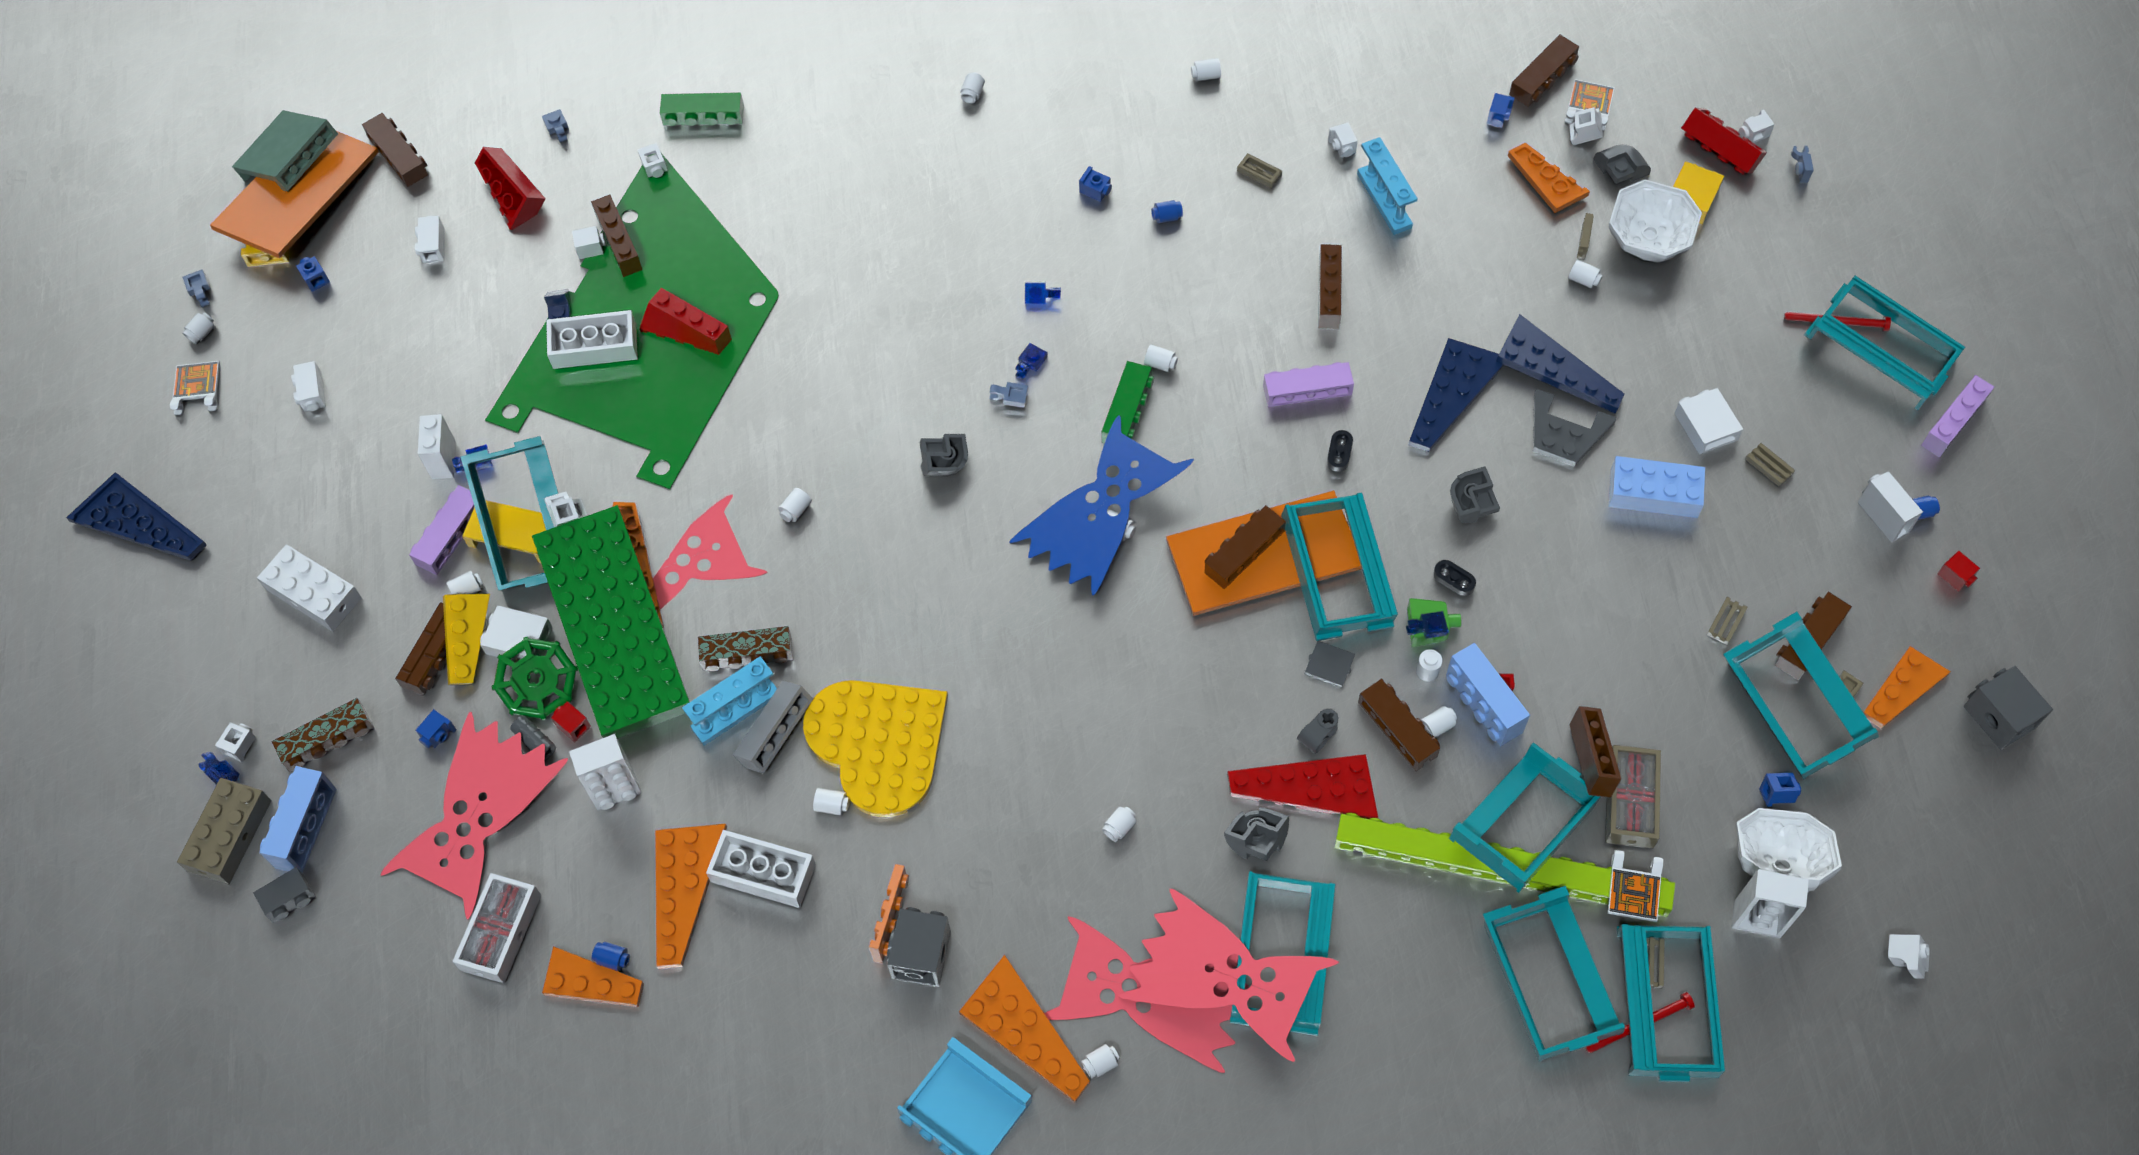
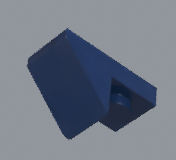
M568 289L549 291L545 294L544 299L548 307V319L571 317Z

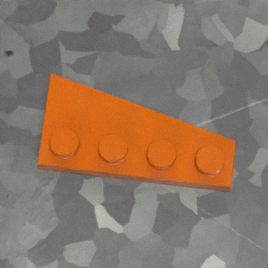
M1523 143L1508 151L1507 156L1554 213L1589 196L1590 191L1587 188H1581L1576 184L1575 179L1571 176H1565L1560 172L1559 167L1555 164H1549L1545 161L1543 155L1527 143Z
M1910 646L1863 713L1871 723L1882 729L1908 706L1912 705L1923 694L1947 677L1951 671Z
M895 864L887 888V896L890 897L889 900L885 899L881 907L882 922L877 921L874 929L875 940L870 941L869 949L874 962L883 963L884 957L887 956L889 938L897 923L895 915L902 908L903 897L900 896L902 889L907 888L909 875L906 874L905 866Z
M553 946L542 993L544 996L639 1007L644 983L641 980L597 965L595 962Z

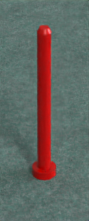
M1784 313V319L1789 321L1814 322L1818 316L1820 318L1823 317L1821 314ZM1831 315L1845 325L1882 328V331L1886 332L1890 330L1891 317L1884 316L1883 319Z
M1685 992L1680 995L1679 1000L1654 1011V1023L1684 1008L1687 1010L1695 1008L1690 994ZM1629 1024L1625 1025L1623 1034L1600 1040L1596 1044L1585 1047L1586 1051L1593 1053L1630 1035Z

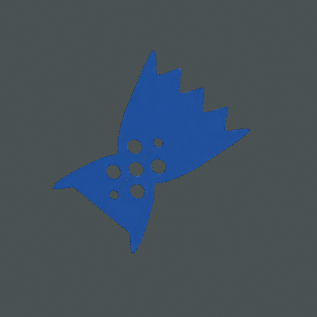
M1118 416L1114 420L1106 438L1097 467L1096 481L1076 489L1057 501L1019 531L1009 543L1031 538L1028 558L1050 551L1049 571L1070 563L1069 584L1091 576L1092 595H1095L1122 541L1128 522L1130 502L1145 496L1180 474L1192 464L1194 459L1178 463L1166 460L1122 434L1121 417ZM1138 461L1139 465L1133 468L1131 467V462ZM1115 465L1119 468V474L1116 477H1108L1106 475L1107 468ZM1137 478L1141 481V487L1138 490L1132 491L1128 488V483L1130 480ZM1111 485H1118L1120 487V492L1115 497L1107 495V488ZM1090 491H1096L1099 494L1098 500L1094 503H1089L1085 499ZM1112 504H1117L1121 508L1120 513L1116 516H1110L1107 513L1108 507ZM1090 514L1096 515V519L1094 521L1088 520V516Z

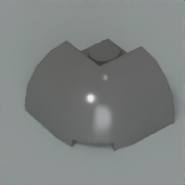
M1626 144L1615 145L1597 152L1593 158L1603 174L1608 172L1615 184L1627 179L1633 182L1650 175L1651 172L1650 166L1640 152L1633 146Z
M944 434L943 438H921L920 440L921 471L924 476L954 475L965 466L968 460L965 434Z
M1486 466L1458 475L1451 485V501L1459 521L1462 523L1477 522L1479 517L1497 513L1500 510L1492 490L1493 483Z
M1263 807L1245 814L1241 812L1224 832L1226 842L1234 852L1245 859L1252 855L1268 861L1275 850L1280 851L1284 845L1289 829V816Z

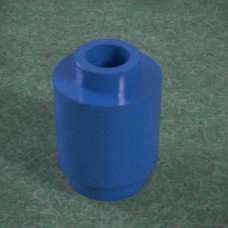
M1170 200L1155 203L1154 208L1151 209L1153 220H1156L1158 224L1177 221L1178 218L1183 217L1181 202Z
M1927 495L1913 498V501L1923 511L1918 520L1931 518L1939 513L1940 505L1936 497Z
M606 941L603 943L598 942L592 952V961H595L597 965L615 971L626 968L630 960L627 948Z

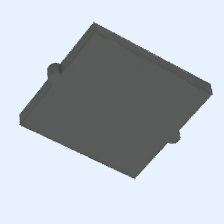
M1317 641L1313 653L1309 655V663L1304 674L1342 688L1347 674L1351 673L1350 667L1355 654Z

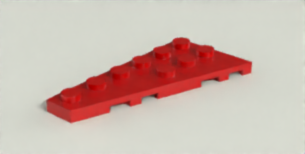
M1366 754L1227 772L1232 797L1255 801H1270L1282 806L1287 804L1296 806L1299 809L1327 814L1337 813L1346 815L1347 813H1353L1364 819L1378 818Z

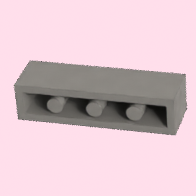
M782 681L733 756L745 768L764 773L813 698L801 685Z

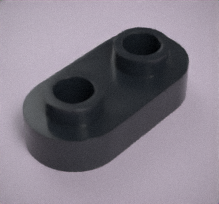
M1339 430L1332 435L1327 465L1333 471L1341 472L1348 467L1353 445V436L1348 431Z
M1441 560L1435 565L1433 574L1439 583L1462 596L1470 595L1474 591L1476 579L1471 573L1449 560ZM1441 572H1446L1448 575L1444 576ZM1460 584H1465L1467 587L1463 588Z

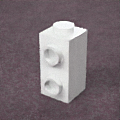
M439 215L418 218V226L415 227V234L418 239V243H415L416 255H420L423 263L444 261V226Z
M315 361L294 365V374L291 375L294 387H296V392L293 393L296 404H300L304 412L326 407L322 375Z

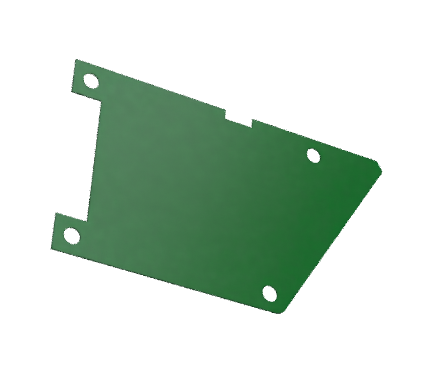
M662 154L667 171L657 178L653 176L648 177L642 165L616 207L621 219L622 215L629 210H633L638 214V218L634 222L627 223L623 221V224L637 252L643 270L623 277L604 235L606 244L602 246L604 254L588 257L583 260L580 266L589 270L575 293L569 291L571 317L631 310L636 322L638 359L553 369L547 356L546 320L485 421L518 433L533 407L650 450L636 477L670 489L778 300L779 294L767 277ZM660 288L665 289L728 326L732 340L719 355L695 348L692 344L685 342L681 344L676 342L675 339L661 338L656 336L655 333H644L639 330L648 302ZM755 293H762L765 295L766 301L760 306H754L749 301L750 297ZM516 405L519 408L517 416L510 419L505 418L502 415V411L506 406ZM662 460L667 461L670 464V469L666 474L659 475L653 471L655 463Z

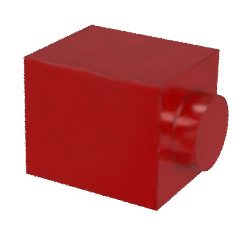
M1957 551L1937 574L1959 592L1964 586L1969 588L1978 579L1975 575L1980 570V567L1963 553Z
M568 701L563 706H559L551 717L555 726L574 743L591 728L587 718Z

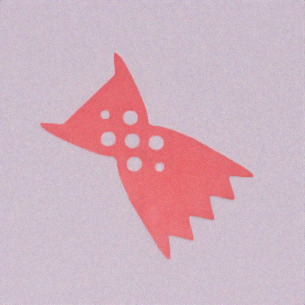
M733 494L718 501L686 529L670 552L669 558L663 562L654 575L653 581L660 609L671 601L691 578L727 580L756 577L767 573L766 570L747 565L724 511L731 501ZM690 537H699L701 544L697 548H690L687 545ZM719 543L721 547L719 550L711 549L712 545ZM681 554H687L690 557V562L686 566H680L676 562L677 557ZM702 559H707L711 562V567L707 571H700L697 568L698 562ZM669 572H676L679 575V580L675 584H669L665 580L666 575Z
M469 712L463 725L447 777L443 806L444 819L428 828L408 844L384 867L380 875L383 876L397 869L404 868L463 898L465 915L469 919L479 891L484 860V839L499 831L519 815L567 763L568 758L545 766V744H541L523 755L521 751V732L499 743L498 722L495 721L481 731L475 732L474 718L472 712ZM482 792L487 794V799L484 801H480L478 797ZM460 800L467 803L466 812L461 815L454 813V804ZM483 813H489L493 817V821L488 827H481L478 823V819ZM463 822L468 823L471 827L470 833L465 837H459L456 832L457 826ZM439 832H445L449 836V840L444 846H437L434 842V838ZM464 845H471L474 848V854L469 859H463L460 856V849ZM444 858L447 859L448 865L441 867L440 861Z
M1169 889L1178 910L1154 914L1165 935L1142 940L1153 961L1129 966L1141 987L1126 991L1118 996L1122 999L1181 1008H1218L1235 1005L1242 1018L1268 1045L1287 1060L1295 1062V1058L1286 1041L1287 1036L1316 972L1337 965L1339 961L1315 956H1272L1255 960L1245 945L1224 924L1186 896L1174 889ZM1232 954H1238L1242 959L1241 965L1235 969L1227 965V958ZM1207 964L1214 966V970L1210 973L1205 971ZM1270 967L1274 969L1276 976L1271 982H1264L1261 979L1260 974L1264 968ZM1242 975H1248L1252 979V985L1246 990L1240 989L1237 986V979ZM1219 982H1224L1228 985L1229 991L1224 997H1218L1214 994V986ZM1278 992H1282L1285 995L1282 1001H1277L1275 998ZM1252 996H1258L1262 999L1263 1004L1258 1011H1251L1247 1006V1002Z
M1068 916L1069 922L1079 934V939L1061 1003L1058 1007L1044 1013L1048 1020L1089 1018L1125 1010L1139 1026L1161 1042L1213 1070L1225 1073L1224 1068L1212 1051L1235 1044V1041L1219 1025L1221 1022L1230 1020L1232 1005L1218 1008H1181L1151 1003V1009L1148 1012H1139L1136 1008L1137 1001L1122 999L1118 995L1124 993L1122 983L1125 979H1133L1137 983V988L1141 987L1129 966L1149 963L1153 959L1149 958L1139 963L1134 962L1122 948L1085 922ZM1232 954L1227 958L1228 967L1233 969L1237 966L1238 954ZM1113 959H1118L1123 964V969L1118 974H1113L1108 969V964ZM1212 964L1205 966L1206 972L1210 973L1214 970ZM1089 972L1096 973L1097 977L1095 980L1090 981L1087 978ZM1224 982L1217 983L1213 989L1214 994L1218 997H1224L1229 991L1228 985ZM1245 983V989L1249 988V985ZM1111 989L1115 993L1114 1001L1109 1004L1103 1003L1100 999L1101 991Z

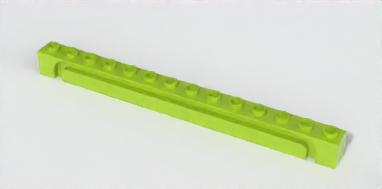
M1353 813L1341 814L1334 847L1336 849L1350 852L1356 850L1369 856L1511 885L1456 841L1452 842L1449 839L1450 833H1432L1426 828H1408L1402 823H1384L1378 818L1364 819ZM1494 842L1487 843L1523 871L1541 853L1525 852L1524 849L1518 847L1505 848ZM1550 857L1524 888L1549 892L1566 886L1571 898L1608 905L1612 867H1597L1596 864L1591 862H1573L1572 859L1567 857ZM1661 877L1658 916L1668 917L1673 908L1675 882H1670L1664 877Z

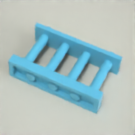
M1380 137L1362 143L1361 147L1369 159V165L1357 170L1358 177L1393 235L1412 229L1413 223L1406 213L1405 207L1417 202L1418 198Z
M761 656L682 707L693 723L690 725L692 731L703 746L767 705L777 690L770 680V677L774 674Z

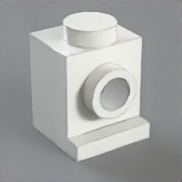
M1763 109L1758 116L1746 119L1743 126L1739 128L1741 138L1746 137L1753 143L1770 137L1775 124Z
M1349 123L1329 128L1328 142L1329 144L1332 143L1333 149L1338 151L1341 158L1349 157L1356 153L1358 141Z
M657 143L638 149L641 163L648 177L653 176L657 178L667 171Z
M230 722L215 746L223 755L243 763L245 760L244 755L256 737L251 733L252 729L247 725L240 723L238 726Z

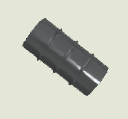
M520 716L512 723L510 730L514 734L521 732V741L530 750L545 744V760L555 752V744L526 716Z

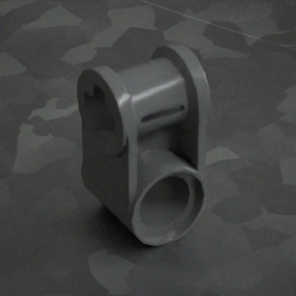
M1323 709L1301 730L1297 740L1314 754L1318 753L1336 733L1339 719L1338 714L1332 709Z

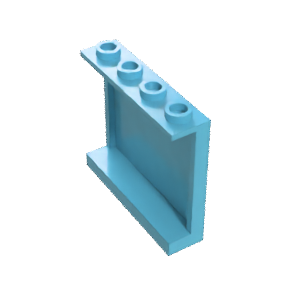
M952 1037L947 1043L948 1049L903 1107L900 1105L897 1107L901 1115L899 1119L909 1127L914 1125L920 1129L919 1134L928 1142H931L933 1139L940 1145L938 1149L945 1155H992L1032 1103V1095Z

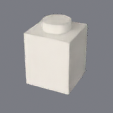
M597 226L572 231L574 246L579 259L604 254L602 246L606 245L603 233L599 234Z

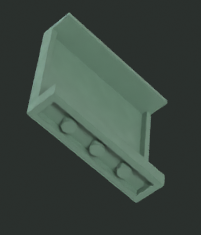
M282 110L234 163L232 168L244 181H247L250 176L272 180L283 191L288 192L338 133L327 119Z

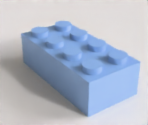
M1616 456L1610 472L1608 507L1698 518L1704 506L1705 467Z
M1473 643L1451 657L1446 673L1447 681L1459 691L1463 703L1469 705L1474 711L1476 720L1479 723H1483L1487 728V733L1491 740L1496 741L1501 747L1524 732L1530 714L1478 646Z
M296 766L294 772L288 778V786L285 793L279 799L278 810L270 820V829L266 838L260 844L259 853L275 869L288 872L297 867L303 873L337 789L323 772Z

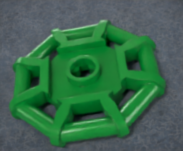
M527 636L523 637L521 642L502 655H498L494 685L491 687L492 691L498 694L508 708L510 715H521L546 720V717L552 714L559 706H563L567 701L571 703L575 675L578 668L574 666L561 648L560 642L531 639ZM532 648L548 650L546 656L532 654ZM525 650L527 654L516 663L511 660ZM556 655L564 667L557 670L550 659ZM507 665L512 667L510 681H504ZM533 672L534 674L540 673L541 675L539 678L540 682L537 684L535 682L529 683L531 679L530 674ZM559 675H566L563 691L557 689ZM512 686L519 696L515 702L506 691V688ZM555 693L559 696L549 705L544 706L543 700ZM524 700L537 702L538 709L521 705Z

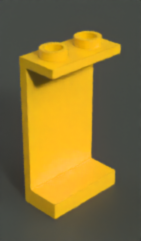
M486 500L498 546L534 554L537 562L541 563L532 535L546 531L542 513ZM475 507L462 535L467 546L476 548L479 542L485 543Z

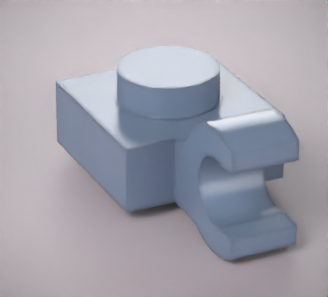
M561 109L542 116L550 135L556 133L560 143L568 140L564 129L569 127Z
M1796 146L1791 151V156L1798 161L1795 165V173L1799 175L1800 183H1808L1814 171L1811 154H1808V146H1804L1802 152H1798Z
M203 269L183 276L182 278L190 297L195 295L201 307L209 305L210 303L205 291L209 290L210 286Z
M1007 382L1006 387L993 384L990 387L989 399H1003L1004 405L1024 408L1028 385Z

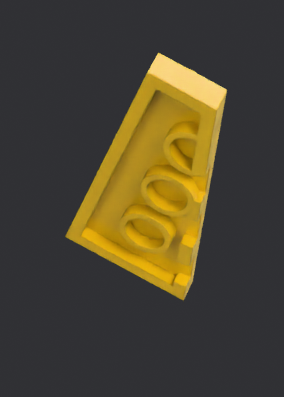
M447 594L443 596L448 685H471L474 681L481 644L480 639L483 634L490 594Z

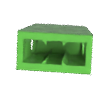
M1409 598L1407 614L1411 647L1445 641L1448 639L1450 628L1461 627V615L1448 614L1445 602Z

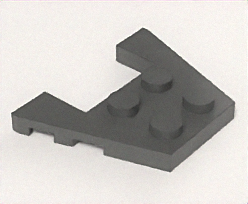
M1536 389L1533 409V452L1575 467L1591 450L1592 446L1614 425L1616 417L1598 411L1591 429L1548 414L1555 395Z

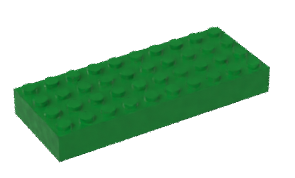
M618 505L532 535L602 738L615 734L617 739L686 714L682 707L690 703Z

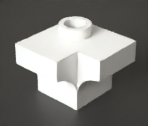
M1593 107L1574 113L1575 122L1570 124V138L1573 145L1603 137L1602 116L1599 108L1595 109Z
M566 491L544 499L554 527L587 516L581 498L572 500V497L569 498Z
M1890 934L1888 951L1890 961L1894 966L1907 967V970L1914 978L1924 979L1925 971H1929V945L1926 944L1920 935Z

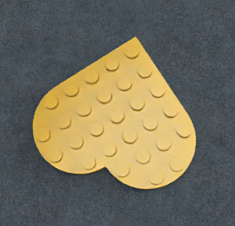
M855 680L837 682L821 690L807 707L803 720L804 735L808 746L815 753L816 757L828 765L840 768V780L843 791L846 792V796L850 798V801L857 809L876 817L899 816L907 813V810L916 804H920L932 785L948 693L947 691Z

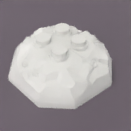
M1645 179L1619 190L1608 226L1611 234L1616 238L1623 251L1633 254L1644 261L1658 263L1669 260L1692 248L1702 212L1686 190Z
M1758 808L1736 823L1738 858L1743 870L1752 877L1758 869L1770 868L1775 870L1776 873L1785 875L1789 873L1798 874L1801 878L1809 879V892L1814 891L1824 882L1831 880L1841 870L1842 864L1835 832L1808 813Z

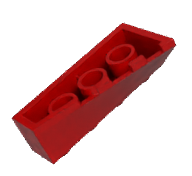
M1695 107L1681 127L1685 131L1684 135L1693 141L1697 139L1702 142L1701 147L1711 152L1714 150L1719 154L1717 157L1725 163L1730 161L1735 165L1734 169L1741 174L1753 173L1767 152L1748 138H1741L1740 133L1734 128L1723 126L1724 121L1711 115V112L1706 108Z
M482 147L475 165L485 184L490 185L493 199H497L501 206L499 210L502 216H506L509 221L507 223L509 229L514 230L535 217L546 198L502 148Z
M660 288L648 302L639 328L641 332L655 333L658 337L675 339L676 342L684 344V342L692 344L695 348L718 355L732 340L727 325L663 288Z

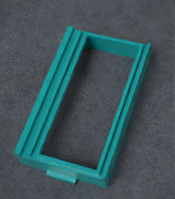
M1854 275L1848 285L1845 283L1831 299L1830 302L1833 304L1822 318L1818 316L1804 334V336L1811 340L1820 331L1920 397L1921 400L1915 406L1916 410L1920 409L1930 394L1935 396L1949 377L1946 375L1947 371L1965 349V346L1856 275ZM1849 293L1883 316L1891 317L1892 322L1948 357L1949 361L1934 381H1930L1831 316L1844 297Z
M541 436L514 442L515 447L493 453H488V449L460 456L498 591L525 584V587L528 588L547 583L548 581L545 573L508 582L476 464L525 452L546 530L554 528L544 499L559 493L546 446Z
M1363 493L1290 506L1289 504L1285 505L1281 517L1286 521L1285 531L1316 641L1342 637V632L1367 628L1368 632L1394 628V620L1398 612ZM1345 509L1374 613L1327 621L1298 516Z
M1796 611L1772 625L1773 631L1752 643L1746 640L1723 655L1804 780L1827 765H1831L1853 753L1857 748L1871 740L1877 739L1879 734L1846 688ZM1783 638L1787 639L1853 738L1851 742L1808 766L1805 765L1740 665V663Z
M1533 742L1522 760L1462 824L1460 822L1456 824L1449 839L1452 842L1456 841L1504 880L1517 888L1516 891L1519 893L1594 809L1601 796L1588 795L1585 781L1580 778L1582 775L1560 757L1555 759ZM1541 774L1583 806L1529 867L1523 871L1482 840L1481 837L1535 778Z
M1249 871L1240 941L1248 951L1250 949L1257 886L1311 894L1304 956L1328 958L1335 884L1256 874ZM1239 955L1237 961V968L1242 963V959ZM1327 968L1316 972L1290 1032L1318 1036ZM1242 975L1237 979V986L1243 990L1245 989L1246 975ZM1232 1005L1230 1023L1249 1026L1238 1012L1236 1006ZM1248 1007L1251 1011L1259 1010L1257 1008Z
M1566 886L1538 895L1539 900L1512 909L1511 905L1483 914L1484 927L1538 1062L1568 1051L1572 1052L1596 1044L1600 1040L1623 1034L1625 1029L1624 1023H1619L1568 902L1569 893ZM1547 911L1597 1030V1032L1547 1049L1543 1046L1496 929L1497 927Z
M1628 924L1617 926V937H1622L1633 1064L1628 1071V1075L1659 1077V1082H1690V1077L1719 1078L1725 1072L1711 927L1629 926ZM1646 938L1700 939L1712 1065L1657 1063Z

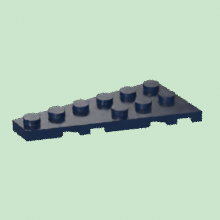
M1519 314L1496 360L1501 364L1615 414L1625 393L1521 314Z
M1448 338L1408 446L1429 452L1436 445L1447 429L1458 420L1462 412L1466 411L1491 379L1493 380L1498 371L1505 366L1496 361L1498 353Z
M116 472L66 517L69 522L190 561L207 546L201 538Z

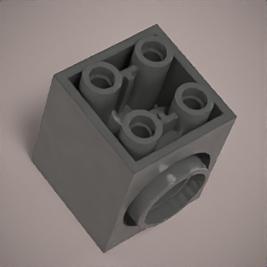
M2016 666L2009 670L2001 669L1993 676L1994 679L1991 681L1985 679L1975 687L1976 690L1967 696L1969 700L1963 706L2000 750L2036 729L2053 711V708Z
M908 907L906 910L899 909L896 928L891 932L887 950L888 968L892 979L940 986L951 933L947 916L937 911H931L930 914L923 913L919 909Z

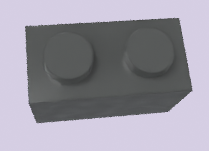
M297 867L253 892L265 916L273 923L283 920L290 912L306 906L316 897L304 874Z

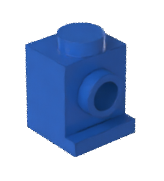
M1495 93L1487 124L1502 128L1504 120H1509L1515 97Z
M1088 166L1079 179V193L1101 202L1104 196H1108L1111 192V178Z
M315 256L312 258L305 257L296 265L311 292L330 283ZM319 276H322V277H320V278H318V279H316V280L310 282L311 280H313V279H315V278H317V277H319Z
M433 709L415 731L420 736L418 739L420 743L427 748L431 746L436 748L446 740L450 731L455 733L457 729L449 719Z
M1766 773L1759 788L1767 807H1772L1773 804L1795 803L1801 794V786L1793 773Z

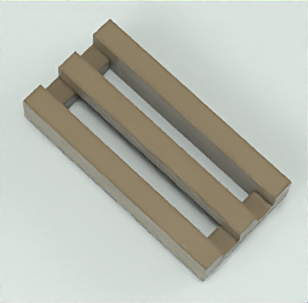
M1249 153L1246 154L1237 166V172L1271 189L1274 183L1278 181V178L1282 176V170ZM1263 169L1266 170V171H1268V172H1270V173H1272V174H1274V176L1271 175V174H1269V173H1267V172H1265V171H1263Z
M1590 213L1585 214L1582 224L1577 259L1584 260L1589 248L1594 218L1593 214Z
M1762 443L1757 448H1754L1745 458L1746 461L1778 487L1795 472L1791 466ZM1755 456L1758 457L1761 461H1763L1765 465L1761 463L1757 458H1755ZM1771 470H1774V471H1775L1777 474H1779L1782 478H1780L1779 476H1777V475H1776L1773 471H1771Z
M1726 597L1707 633V636L1725 645L1729 644L1748 608L1745 605L1743 607L1738 605L1739 602L1730 601L1731 598ZM1728 606L1731 610L1718 634H1716L1714 630ZM1736 610L1739 614L1727 637L1724 638L1722 635Z
M1649 938L1646 940L1647 945H1649L1650 985L1653 988L1662 989L1664 987L1665 939L1655 940V938ZM1655 946H1658L1657 982H1654Z

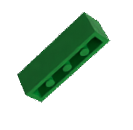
M741 92L661 94L659 113L663 126L743 124L744 103Z
M1130 361L1126 362L1101 431L1102 443H1105L1110 428L1118 416L1121 417V433L1132 440L1134 439L1136 432L1134 429L1135 423L1139 424L1142 416L1141 406H1145L1147 403V389H1151L1154 383V376H1151L1152 367Z

